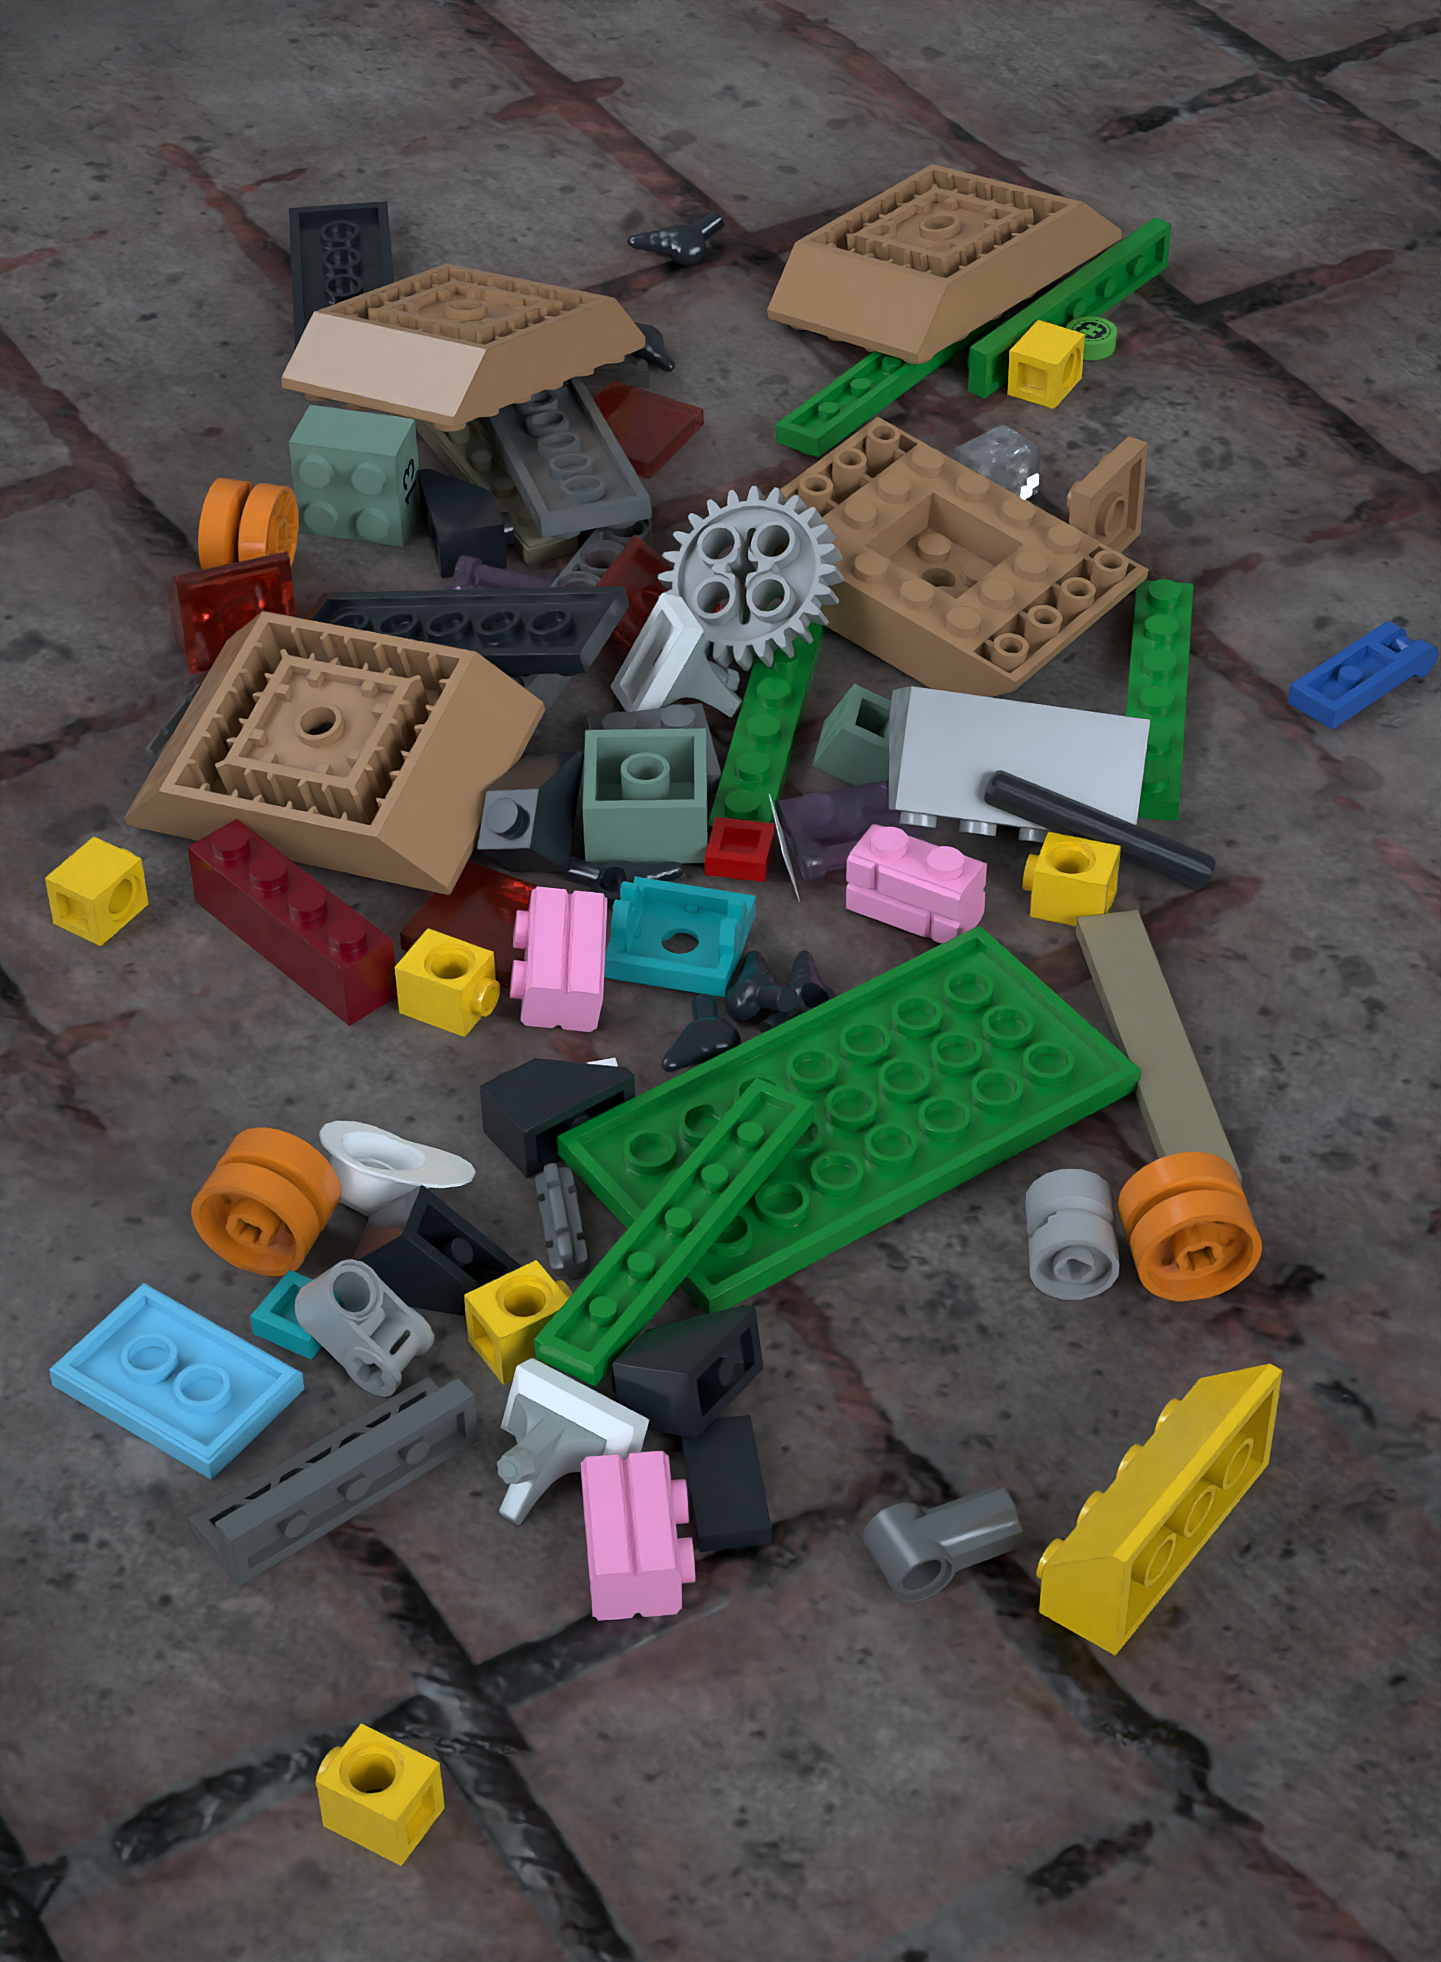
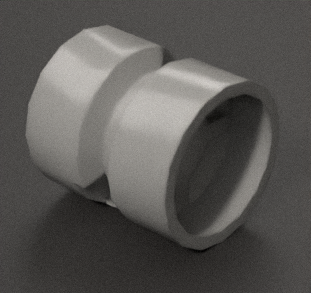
M1060 1169L1046 1173L1035 1180L1026 1192L1025 1200L1026 1226L1029 1235V1273L1035 1287L1049 1296L1063 1300H1081L1099 1295L1110 1288L1119 1275L1114 1196L1108 1182L1096 1173L1082 1169Z

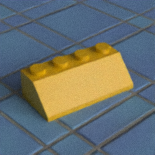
M1269 1363L1203 1377L1195 1383L1181 1401L1177 1398L1170 1400L1158 1418L1155 1433L1144 1446L1134 1444L1128 1450L1120 1463L1115 1481L1105 1493L1097 1490L1091 1494L1079 1514L1075 1529L1065 1541L1060 1538L1053 1540L1043 1553L1036 1572L1037 1578L1042 1580L1039 1613L1116 1656L1269 1464L1283 1370Z

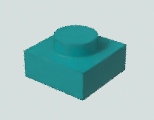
M289 1270L250 1315L253 1334L308 1359H312L322 1345L304 1331L295 1313V1298L300 1289L311 1282L312 1279ZM333 1292L337 1303L343 1309H345L343 1301L336 1293Z

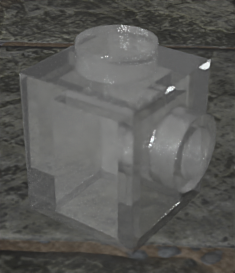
M1001 424L955 448V461L985 476L987 479L1019 497L1026 499L1038 492L1041 447L1005 424Z

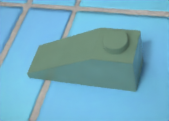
M853 684L824 721L812 766L865 791L889 794V714L891 701Z

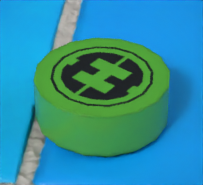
M1085 316L1070 321L1066 326L1067 329L1085 334L1083 360H1101L1112 355L1116 349L1117 328L1107 319Z

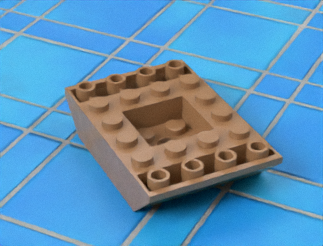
M931 164L795 242L767 308L768 318L791 325L796 330H808L827 336L832 341L848 342L864 347L869 352L878 351L901 358L909 364H921L931 360L934 354L950 344L965 339L971 331L986 322L998 319L1004 311L1020 301L1032 298L1038 290L1051 282L1068 276L1070 271L1089 259L1097 258L1105 249L1122 239V230L1085 202Z
M443 264L315 311L282 375V388L302 392L304 397L311 401L337 400L345 402L350 410L371 411L376 409L388 412L390 416L432 422L433 428L436 430L458 431L464 429L467 422L478 417L497 415L500 408L509 404L528 402L532 398L531 395L542 390L561 388L563 382L568 379L589 376L599 366L624 361L625 355L645 347V336L613 297L451 264Z
M876 417L780 489L787 498V501L796 494L805 503L807 509L814 507L824 519L822 524H827L836 536V539L831 544L837 547L843 559L833 566H836L843 575L844 581L828 586L838 597L839 602L835 605H822L820 611L829 621L827 627L931 689L985 697H994L1015 691L1147 578L1149 569L1129 559L1122 553L1104 545L1074 526L1065 523L879 417ZM752 533V535H751V537H750V547H751V541H752V538H753V534H754V533ZM789 542L778 546L771 557L782 554L788 547Z
M262 611L225 643L126 813L124 820L127 826L198 841L233 820L238 819L291 861L450 895L479 840L486 791L520 760L545 711L544 703L475 651ZM326 723H334L333 727L323 734H308L310 730L319 729Z

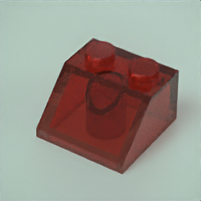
M287 551L173 576L167 588L173 636L189 675L210 670L227 640L262 611L296 617L290 558Z

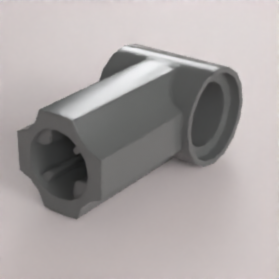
M995 1486L926 1511H922L915 1503L903 1502L894 1504L880 1511L870 1520L864 1529L862 1537L864 1544L896 1598L904 1603H916L936 1595L945 1588L953 1578L954 1572L1021 1548L1023 1529L1019 1523L1016 1506L1005 1488L997 1489Z

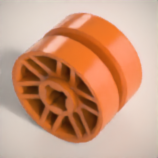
M217 478L210 486L206 495L199 524L198 553L204 575L209 579L240 582L244 579L246 583L273 588L281 587L291 570L298 541L299 511L293 489L289 486L259 483L254 487L250 481Z
M266 1127L250 1128L234 1137L217 1163L215 1170L209 1175L194 1198L191 1206V1216L194 1226L203 1241L225 1261L240 1269L268 1277L285 1276L289 1270L296 1271L301 1266L316 1242L319 1233L324 1229L341 1200V1184L332 1165L309 1143L295 1135L278 1129Z
M1183 1152L1169 1155L1153 1161L1137 1171L1120 1192L1117 1202L1118 1215L1130 1245L1139 1278L1144 1287L1152 1294L1166 1300L1180 1302L1210 1298L1226 1292L1239 1284L1256 1267L1262 1252L1261 1237L1248 1207L1237 1173L1232 1165L1223 1158L1204 1152Z

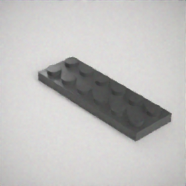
M573 377L564 381L561 388L542 390L531 395L532 398L528 402L512 403L502 407L495 416L481 417L542 538L551 536L556 539H568L579 535L581 531L600 527L624 529L634 525L636 521L652 518L649 494L581 377Z

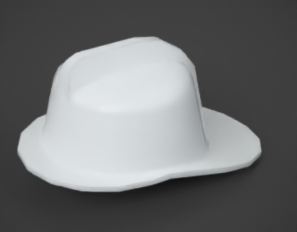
M334 1121L325 1124L319 1132L322 1145L331 1153L330 1164L334 1168L341 1184L342 1194L340 1203L368 1217L420 1185H424L427 1189L430 1187H457L472 1182L476 1174L472 1164L460 1156L404 1140L372 1125L355 1121Z

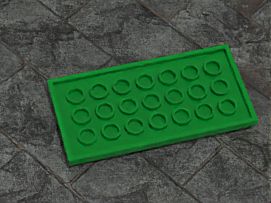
M979 925L558 1135V1155L628 1229L756 1078L814 1102L813 1123L679 1284L705 1314H710L738 1304L1136 1091L1137 1081L1141 1079V1069Z

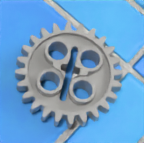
M752 486L747 501H742L734 490H730L726 507L720 508L715 501L710 499L707 501L709 516L704 520L693 513L688 515L690 523L694 527L690 534L680 531L674 532L673 536L682 547L680 551L663 553L664 559L674 569L658 574V580L669 590L665 592L666 594L683 599L704 630L702 634L705 637L704 651L706 659L708 660L713 655V659L721 667H728L735 657L736 662L742 669L748 671L752 665L754 655H758L767 667H771L774 650L780 648L789 658H792L794 656L792 640L798 637L804 642L811 644L814 640L807 629L811 622L827 626L829 621L820 611L822 605H835L839 602L838 597L828 586L844 581L843 575L836 566H833L842 560L843 557L837 547L831 544L836 539L835 534L827 524H822L824 519L814 507L807 509V506L798 495L795 494L787 501L781 490L774 487L768 498L765 499V496L758 487ZM752 533H754V534H753L752 541H751V547H750V537H751ZM789 542L788 547L782 554L771 557L778 546ZM734 545L729 555L718 559V555L722 550ZM784 596L783 602L779 607L766 611L771 601L777 597ZM729 598L728 604L724 609L712 614L717 603ZM751 610L750 621L746 624Z

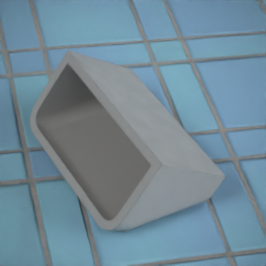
M914 686L895 689L892 691L889 714V810L901 812L899 824L936 828L937 817L960 820L959 832L995 836L996 827L999 825L1020 828L1018 840L1044 843L1048 832H1057L988 805L984 801V793L990 777L997 770H1003L1137 825L1150 720Z

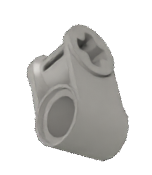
M350 1259L339 1262L302 1287L295 1298L296 1317L304 1331L314 1337L346 1369L355 1383L374 1395L383 1397L392 1395L402 1383L401 1372L412 1358L424 1355L434 1343V1334L426 1320L414 1309L408 1307L377 1276L371 1267L361 1261ZM333 1292L336 1293L343 1301L345 1309H343L337 1303ZM404 1331H408L409 1335L402 1336ZM375 1363V1365H374L373 1368H370L369 1365H368V1364Z

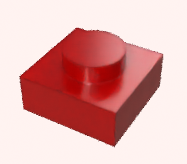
M716 817L705 853V875L765 882L776 843V824Z

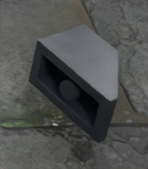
M431 469L417 470L421 516L441 578L507 568L505 546L514 545L513 525L509 512L500 513L493 491Z
M579 751L526 753L486 791L477 850L513 872L567 871L584 755Z
M534 1058L480 1085L483 1132L529 1178L544 1170L545 1165L558 1163L563 1160L558 1155V1135L634 1098L635 1076L627 1067Z
M424 1185L418 1186L371 1214L353 1256V1260L361 1261L371 1267L377 1276L408 1307L466 1316L465 1294L521 1267L518 1262Z
M741 1305L647 1329L612 1363V1388L618 1396L619 1404L649 1419L647 1430L697 1438L764 1369L756 1308Z

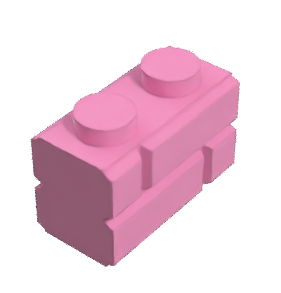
M872 824L847 858L846 881L849 883L846 887V909L919 936L931 938L933 941L943 944L975 928L980 922L985 908V891L983 889L986 885L987 863L967 857L953 847H939L908 836L899 828Z
M537 886L531 892L528 911H516L513 948L525 949L524 961H513L510 998L522 999L520 1021L525 1026L554 1028L556 1025H561L564 1030L592 1032L594 1029H597L604 990L607 898H605L604 893L575 890L572 894H568L566 889Z
M663 1451L630 1453L627 1458L623 1459L619 1454L585 1457L583 1462H581V1479L593 1617H596L598 1621L633 1618L635 1613H640L643 1617L677 1614L682 1609L681 1583L695 1582L692 1537L677 1538L676 1524L689 1523L685 1479L671 1480L669 1456Z

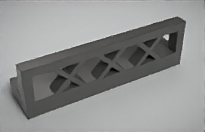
M427 1376L189 1517L190 1530L238 1586H241L479 1441L475 1394L458 1377L439 1388Z

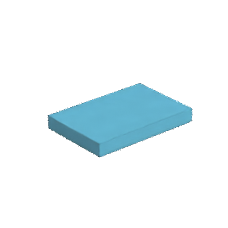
M145 1283L138 1287L49 1369L52 1386L210 1480H213L305 1389L303 1373Z

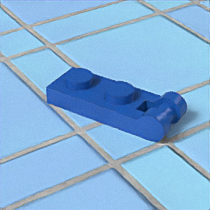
M1387 621L1290 684L1288 703L1333 730L1412 676H1426L1437 661L1439 655L1438 648L1423 639L1413 641L1407 637V631L1392 621Z

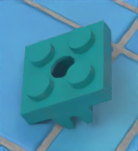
M636 876L633 883L623 881L620 889V900L615 899L613 904L612 936L605 951L604 978L725 998L756 915V896ZM676 933H687L698 940V946L688 953L676 954L667 951L662 946V942L672 938Z

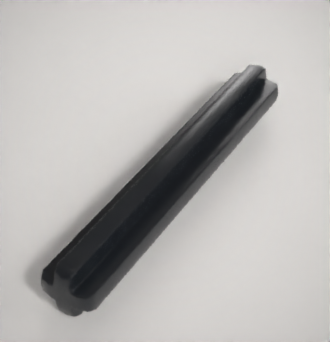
M997 770L987 783L984 801L988 805L1059 834L1121 846V859L1197 890L1203 889L1212 878L1216 862L1211 855L1003 770Z

